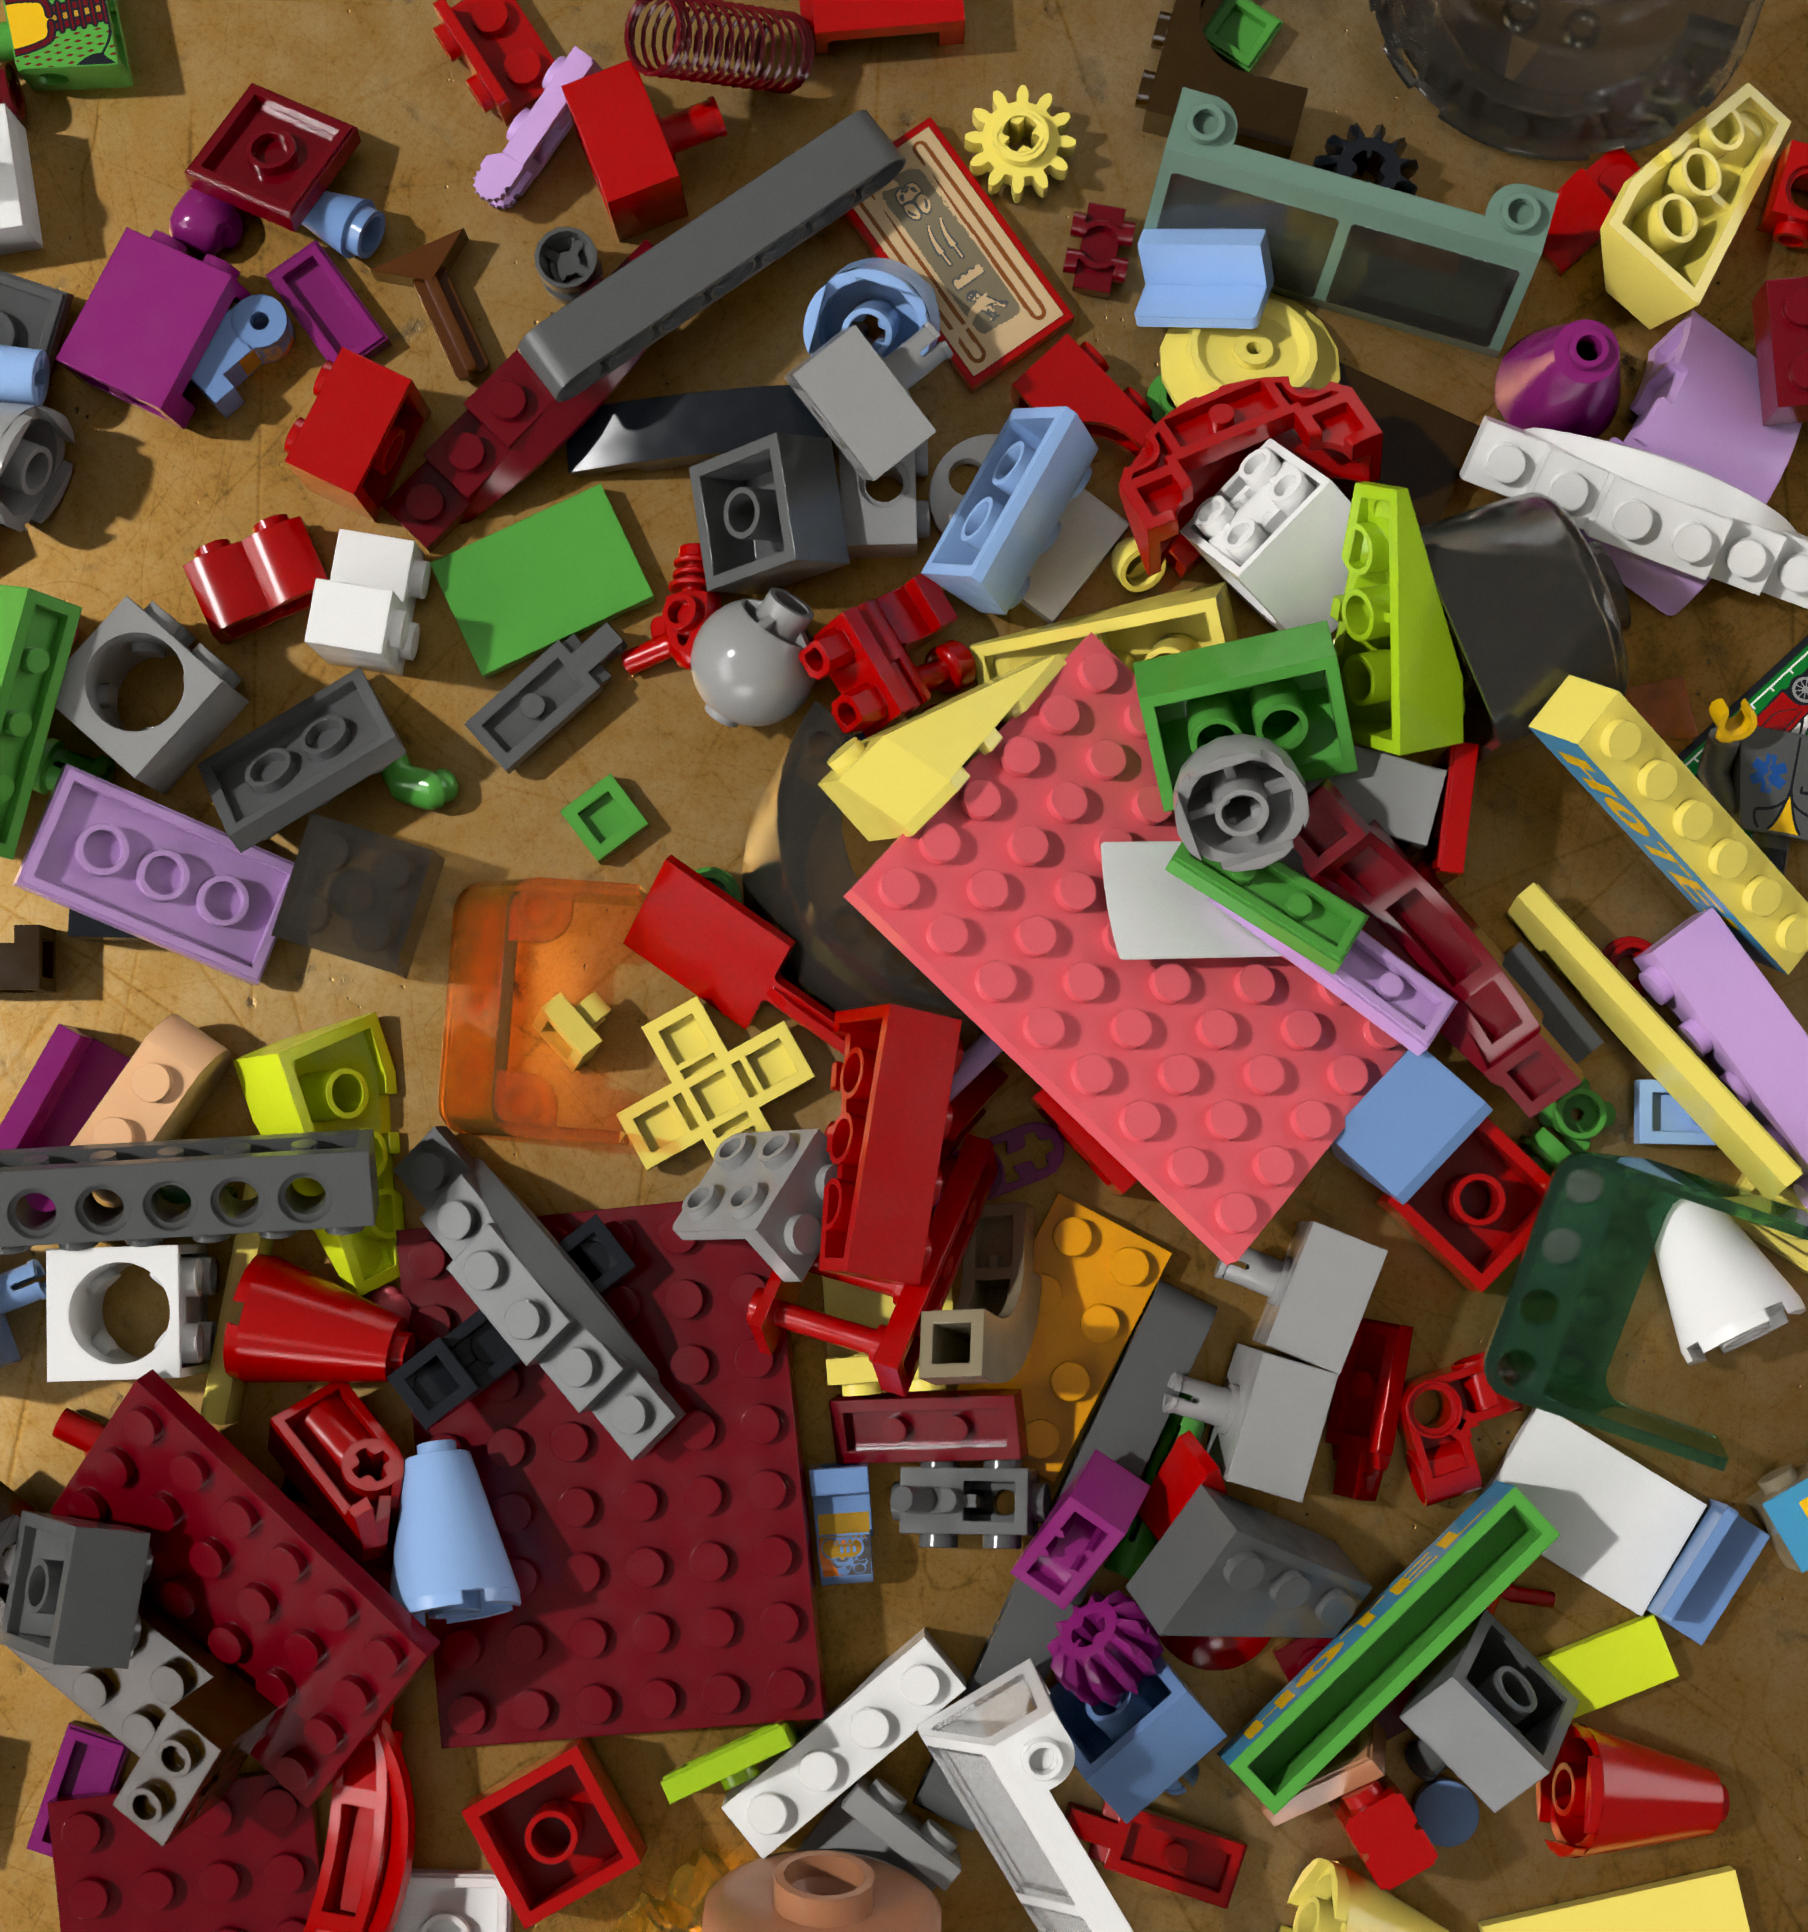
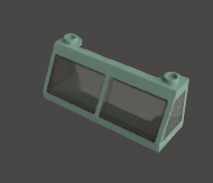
M1186 87L1182 88L1143 229H1266L1274 274L1272 293L1301 303L1497 358L1542 255L1559 193L1527 184H1510L1502 187L1492 196L1485 214L1481 215L1235 145L1238 123L1231 106L1217 96Z

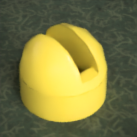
M1132 536L1116 544L1111 553V567L1115 577L1127 590L1143 592L1154 587L1161 580L1166 570V559L1161 566V572L1148 576L1135 538Z

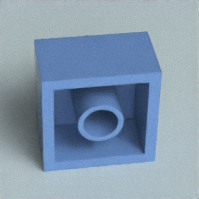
M1162 1654L1152 1661L1156 1675L1143 1677L1138 1683V1695L1129 1691L1123 1693L1116 1707L1102 1701L1092 1708L1086 1702L1080 1701L1071 1690L1067 1691L1060 1682L1049 1690V1697L1058 1718L1074 1745V1765L1085 1781L1126 1824L1164 1791L1175 1796L1187 1792L1186 1788L1178 1780L1181 1776L1193 1787L1199 1777L1197 1762L1227 1736Z

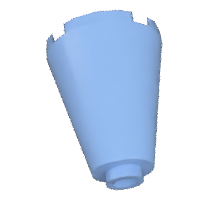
M451 1439L434 1440L418 1444L416 1446L417 1455L407 1458L404 1463L389 1594L423 1626H426L425 1613H428V1618L446 1619L447 1624L503 1614L513 1610L512 1605L520 1606V1590L470 1451L457 1449L456 1441Z

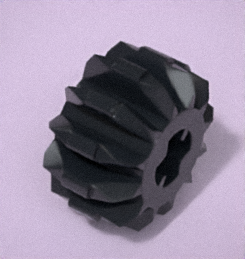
M1357 122L1349 127L1346 140L1335 134L1331 135L1324 146L1327 155L1316 156L1313 167L1354 178L1356 171H1358L1360 178L1366 171L1375 177L1374 184L1411 195H1416L1418 189L1409 180L1418 170L1417 160L1400 158L1407 146L1405 137L1395 139L1392 143L1387 144L1383 141L1386 134V128L1383 123L1377 125L1371 137L1367 138ZM1323 215V216H1324V219H1330V218H1332V217ZM1356 224L1351 226L1349 232L1354 230ZM1367 228L1372 234L1378 232V230Z

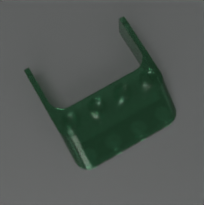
M1584 1151L1570 1154L1558 1163L1552 1173L1487 1346L1483 1362L1486 1380L1496 1393L1505 1398L1724 1471L1729 1457L1718 1436L1620 1402L1613 1397L1607 1388V1370L1666 1215L1675 1202L1682 1198L1808 1240V1214L1803 1210L1651 1159Z

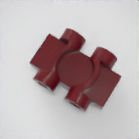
M1089 202L1087 213L1074 211L1070 236L1082 238L1080 249L1067 247L1063 267L1064 273L1075 275L1072 287L1074 292L1093 297L1107 298L1110 294L1112 282L1124 284L1129 259L1117 257L1119 246L1131 248L1136 226L1135 222L1124 221L1126 209Z

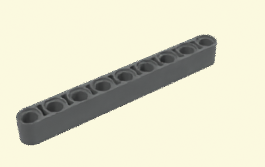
M1160 1278L1158 1279L1051 1502V1511L1066 1486L1095 1449H1098L1138 1478L1141 1477L1170 1415L1162 1410L1164 1394L1176 1397L1180 1394V1392L1167 1387L1168 1381L1175 1371L1188 1376L1218 1309L1216 1305ZM1095 1573L1065 1610L1016 1577L966 1683L967 1689L962 1692L959 1700L1031 1658L1045 1682L1053 1661L1052 1655L1046 1646L1051 1640L1059 1636L1055 1623L1069 1619L1073 1614V1603L1081 1605ZM932 1756L912 1803L973 1832L975 1829L973 1822Z

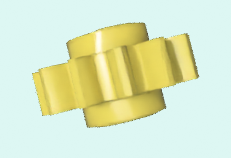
M1021 85L1016 94V102L1008 103L1006 97L996 90L993 92L992 114L982 108H975L973 110L972 123L978 131H971L965 134L964 149L972 153H978L970 161V172L973 176L990 172L988 194L991 196L996 194L1003 184L1011 186V196L1014 203L1021 201L1024 194V186L1032 185L1034 191L1044 198L1047 196L1048 190L1047 175H1051L1054 179L1058 180L1066 179L1068 165L1061 157L1065 158L1075 154L1076 139L1063 135L1070 127L1071 116L1068 112L1058 113L1053 117L1050 116L1052 94H1044L1037 104L1029 103L1028 89L1026 85ZM1023 137L1031 141L1030 148L1024 145L1018 151L1009 148L1010 142L1017 144Z

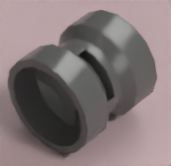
M569 226L555 228L546 233L538 242L534 254L535 266L545 290L556 302L567 305L578 298L599 276L604 279L603 268L598 258L597 249L591 238L580 229ZM576 274L578 275L575 278L567 279V277H572Z

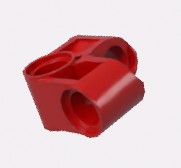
M1505 1348L1489 1350L1459 1359L1451 1363L1450 1366L1411 1377L1404 1382L1397 1428L1405 1450L1409 1477L1416 1495L1424 1507L1485 1488V1484L1481 1481L1478 1463L1470 1441L1473 1438L1470 1428L1479 1426L1478 1422L1509 1412L1524 1411L1522 1399ZM1426 1390H1432L1439 1399V1413L1433 1421L1422 1425L1414 1415L1415 1400Z

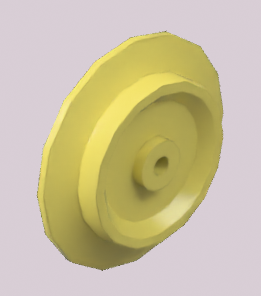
M1272 292L1269 294L1258 327L1254 329L1169 327L1159 350L1161 381L1176 408L1194 397L1199 398L1216 391L1223 385L1248 379L1289 376V382L1292 387L1319 390L1326 387L1330 381L1339 384L1341 379L1338 348L1323 322L1297 301Z

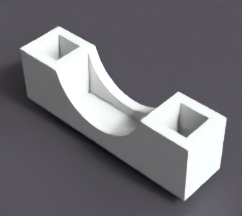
M924 1627L877 1666L852 1694L819 1723L799 1737L798 1741L791 1748L769 1757L759 1765L760 1775L733 1787L727 1792L721 1807L760 1857L762 1859L766 1858L917 1731V1725L937 1714L967 1689L965 1676Z

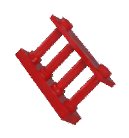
M831 1121V1122L829 1123V1125L827 1126V1128H826V1130H825V1132H824V1135H825L826 1137H827L828 1127H830L831 1125H833V1124L835 1123V1121ZM967 1134L959 1155H950L939 1168L942 1174L941 1192L943 1193L936 1210L931 1212L928 1235L931 1239L932 1251L929 1264L921 1274L920 1285L886 1284L819 1271L820 1253L808 1272L893 1297L895 1308L888 1325L880 1324L875 1329L795 1305L807 1274L802 1282H783L775 1271L772 1270L765 1288H757L752 1295L747 1310V1324L752 1331L760 1353L772 1356L783 1330L793 1331L868 1354L881 1390L906 1397L919 1366L921 1311L942 1310L998 1174L992 1141Z

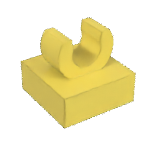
M596 991L588 995L575 1007L560 992L540 1008L532 1027L571 1072L574 1073L595 1054L602 1042V1039L595 1030L606 1021L605 1016L612 1010Z

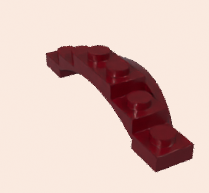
M645 239L613 273L654 246ZM599 276L582 294L599 284L603 279ZM646 349L580 394L564 402H557L518 350H516L463 403L466 411L422 454L426 461L382 506L431 553L458 525L472 521L525 480L558 451L611 396Z
M1328 778L1307 794L1310 814L1306 827H1304V824L1302 825L1301 831L1293 839V848L1302 857L1303 868L1315 883L1369 916L1362 928L1365 933L1458 1001L1439 1032L1492 1084L1503 1087L1529 1118H1532L1581 1084L1584 1075L1583 1070L1543 1026L1544 1013L1502 966L1505 958L1504 954L1424 862L1419 860L1414 864L1375 819L1368 824Z

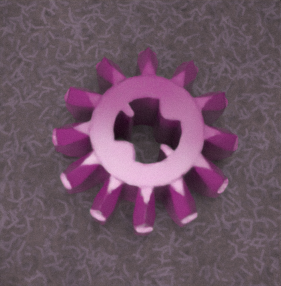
M1119 1590L1109 1594L1107 1597L1095 1591L1091 1595L1088 1604L1083 1607L1073 1603V1614L1068 1620L1055 1623L1059 1636L1051 1640L1046 1646L1052 1655L1053 1661L1050 1667L1056 1673V1679L1067 1691L1071 1690L1080 1701L1086 1702L1092 1708L1102 1701L1116 1707L1123 1693L1127 1691L1138 1695V1683L1143 1677L1156 1675L1152 1661L1165 1651L1159 1642L1157 1631L1140 1607L1131 1597L1125 1596Z

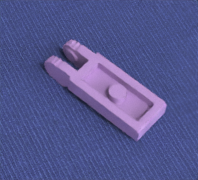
M574 46L567 58L562 55L552 63L542 81V87L545 90L531 110L529 108L523 109L511 123L506 135L509 143L503 152L486 155L480 164V171H476V177H473L475 180L473 187L476 188L475 193L480 195L482 200L489 202L491 207H495L498 210L501 208L507 210L508 207L513 208V204L518 203L517 198L524 195L573 126L561 86L603 70L592 57L578 47Z

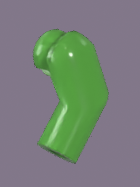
M406 754L390 763L387 768L380 772L393 798L402 804L425 810H435L442 808L444 803L454 800L458 794V782L451 771L440 768L433 772L428 769L414 767L411 765Z

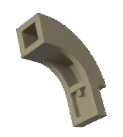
M1027 1202L984 1205L963 1257L962 1283L955 1309L921 1311L920 1379L934 1385L1004 1383L1016 1376L1022 1368L1034 1338L1041 1295V1276L1033 1272L1035 1208Z

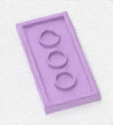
M66 764L60 771L13 882V886L254 986L258 985L306 867L255 845L240 853L227 833Z

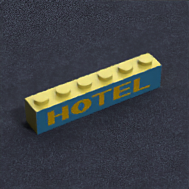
M1569 674L1528 727L1699 912L1713 907L1752 960L1789 975L1808 951V902L1620 691Z

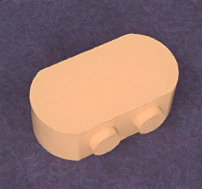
M178 1014L168 1016L147 1035L70 1146L179 1140L221 1081L229 1065L231 1051ZM98 1189L92 1192L113 1208L123 1205L122 1199L111 1190Z

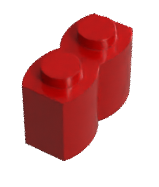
M277 514L265 518L253 526L254 534L244 540L232 544L228 539L209 542L199 547L194 552L195 559L183 566L209 629L220 644L240 639L271 625L279 619L310 609L316 578L330 580L309 528L301 516L289 519L287 514Z

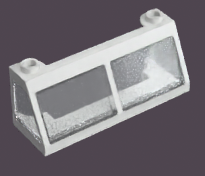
M1031 1658L917 1725L919 1735L1038 1932H1134L1049 1791L1062 1783L1070 1774L1075 1761V1749L1050 1698L1049 1689Z

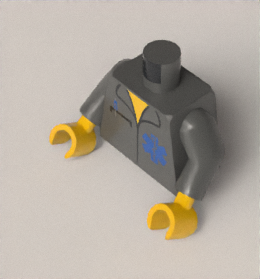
M1716 699L1709 706V714L1717 727L1711 729L1708 734L1697 768L1698 778L1744 832L1752 835V841L1785 876L1790 843L1808 844V735L1757 726V716L1747 699H1742L1739 712L1735 716L1728 718L1729 708L1724 699Z

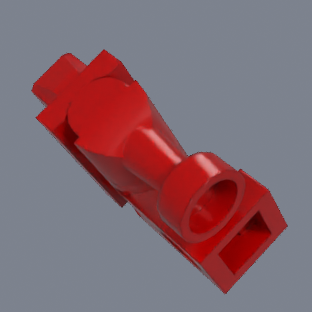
M923 574L913 577L903 586L876 599L868 600L857 607L855 606L843 611L809 640L810 644L799 652V660L809 677L820 680L830 675L841 693L831 703V714L843 733H851L862 730L867 738L901 722L929 700L931 692L938 690L944 694H953L971 686L976 678L975 660L969 649L959 641L949 640L930 649L926 655L925 663L919 666H915L908 655L909 652L925 646L959 619L941 587Z

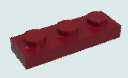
M1021 1388L908 1392L906 1397L893 1393L863 1396H842V1394H837L829 1401L837 1464L1022 1459L1028 1453Z

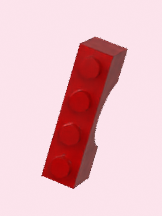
M1068 333L1012 383L1010 401L1017 408L1067 406L1078 414L1091 437L1104 439L1120 446L1134 459L1144 447V435L1155 425L1149 419L1153 412L1142 396L1129 386L1122 391L1106 374L1110 368L1103 356L1086 341L1079 346ZM1181 535L1165 559L1166 564L1182 580L1205 558Z

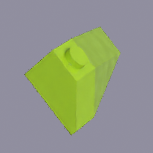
M1368 481L1357 482L1354 486L1341 554L1344 564L1349 570L1344 594L1333 596L1330 616L1339 622L1334 648L1337 655L1353 743L1399 756L1464 743L1463 716L1465 713V700L1463 696V676L1408 488Z

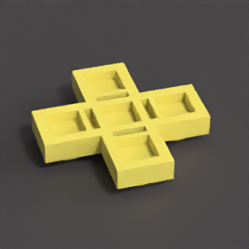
M696 996L641 1027L672 1083L618 1112L616 1116L644 1167L649 1171L703 1140L714 1158L719 1145L734 1134L772 1131L760 1108L816 1077L785 1021L728 1051L702 1002Z

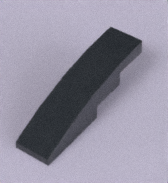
M790 385L704 391L623 401L602 405L566 442L568 473L578 477H585L631 468L652 472L698 464L776 432L828 438V434Z

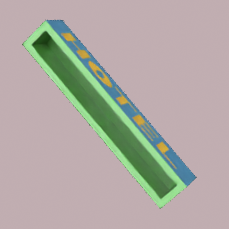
M1496 1480L1216 1754L1254 1795L1276 1815L1561 1534L1516 1486Z

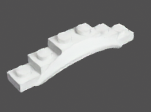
M1487 415L1484 416L1459 475L1462 480L1518 500L1526 509L1580 528L1585 531L1588 537L1700 579L1706 580L1707 577H1711L1759 596L1763 592L1808 609V537L1797 533L1791 523L1782 515L1758 499L1706 472L1642 449L1545 428L1532 427L1521 429Z

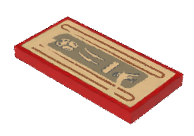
M930 116L893 142L906 159V163L899 174L881 190L844 215L875 258H887L903 263L916 271L932 286L940 313L939 333L941 336L938 337L936 344L946 341L953 352V356L948 361L971 393H973L1074 323L1075 316Z

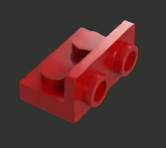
M446 0L434 2L433 6L440 24L434 27L432 31L451 62L462 57L472 72L473 76L466 79L465 82L483 112L487 113L495 108L504 124L508 126L523 109L529 108L531 110L545 90L542 87V81L547 70L555 60L517 1L462 0L451 8Z

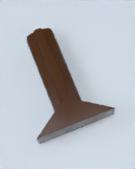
M464 228L370 270L376 281L415 288L454 376L461 382L480 377L490 367L489 359L449 274V271L469 240Z

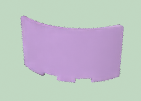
M1692 309L1649 351L1642 382L1629 408L1638 415V418L1623 442L1616 437H1612L1610 441L1655 453L1699 469L1767 504L1789 462L1802 423L1763 426L1757 358ZM1557 520L1556 536L1666 615L1672 616L1677 614L1712 579L1711 577H1707L1706 580L1700 579L1588 537L1584 530Z

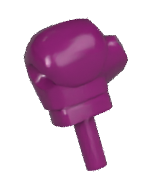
M193 188L188 189L175 206L169 221L170 236L184 244L189 252L201 256L206 254L216 255L222 249L231 250L239 243L243 236L244 224L239 212L233 205Z

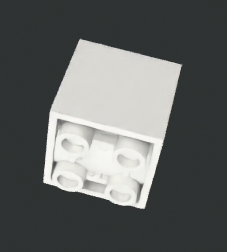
M1269 438L1259 449L1250 453L1242 461L1239 470L1214 496L1206 499L1199 505L1193 518L1180 530V533L1251 609L1279 631L1326 620L1330 633L1338 627L1339 622L1330 616L1333 596L1344 594L1349 570L1345 566L1341 554L1351 502L1332 480Z
M208 1245L92 1247L80 1251H66L60 1248L46 1249L47 1382L131 1380L140 1378L152 1369L163 1379L182 1378L209 1372V1360L212 1357L217 1324L215 1321H208V1295L216 1294L218 1269L215 1257H208ZM133 1264L151 1272L149 1274L150 1277L164 1287L170 1305V1319L167 1330L155 1343V1349L143 1358L131 1355L117 1345L106 1330L102 1312L107 1289L120 1278L122 1270Z

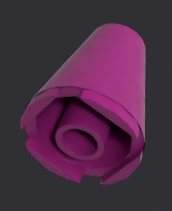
M1577 320L1540 329L1524 336L1506 353L1495 375L1494 401L1498 412H1501L1508 424L1521 429L1537 427L1597 438L1612 422L1621 397L1618 341L1606 325L1595 320Z

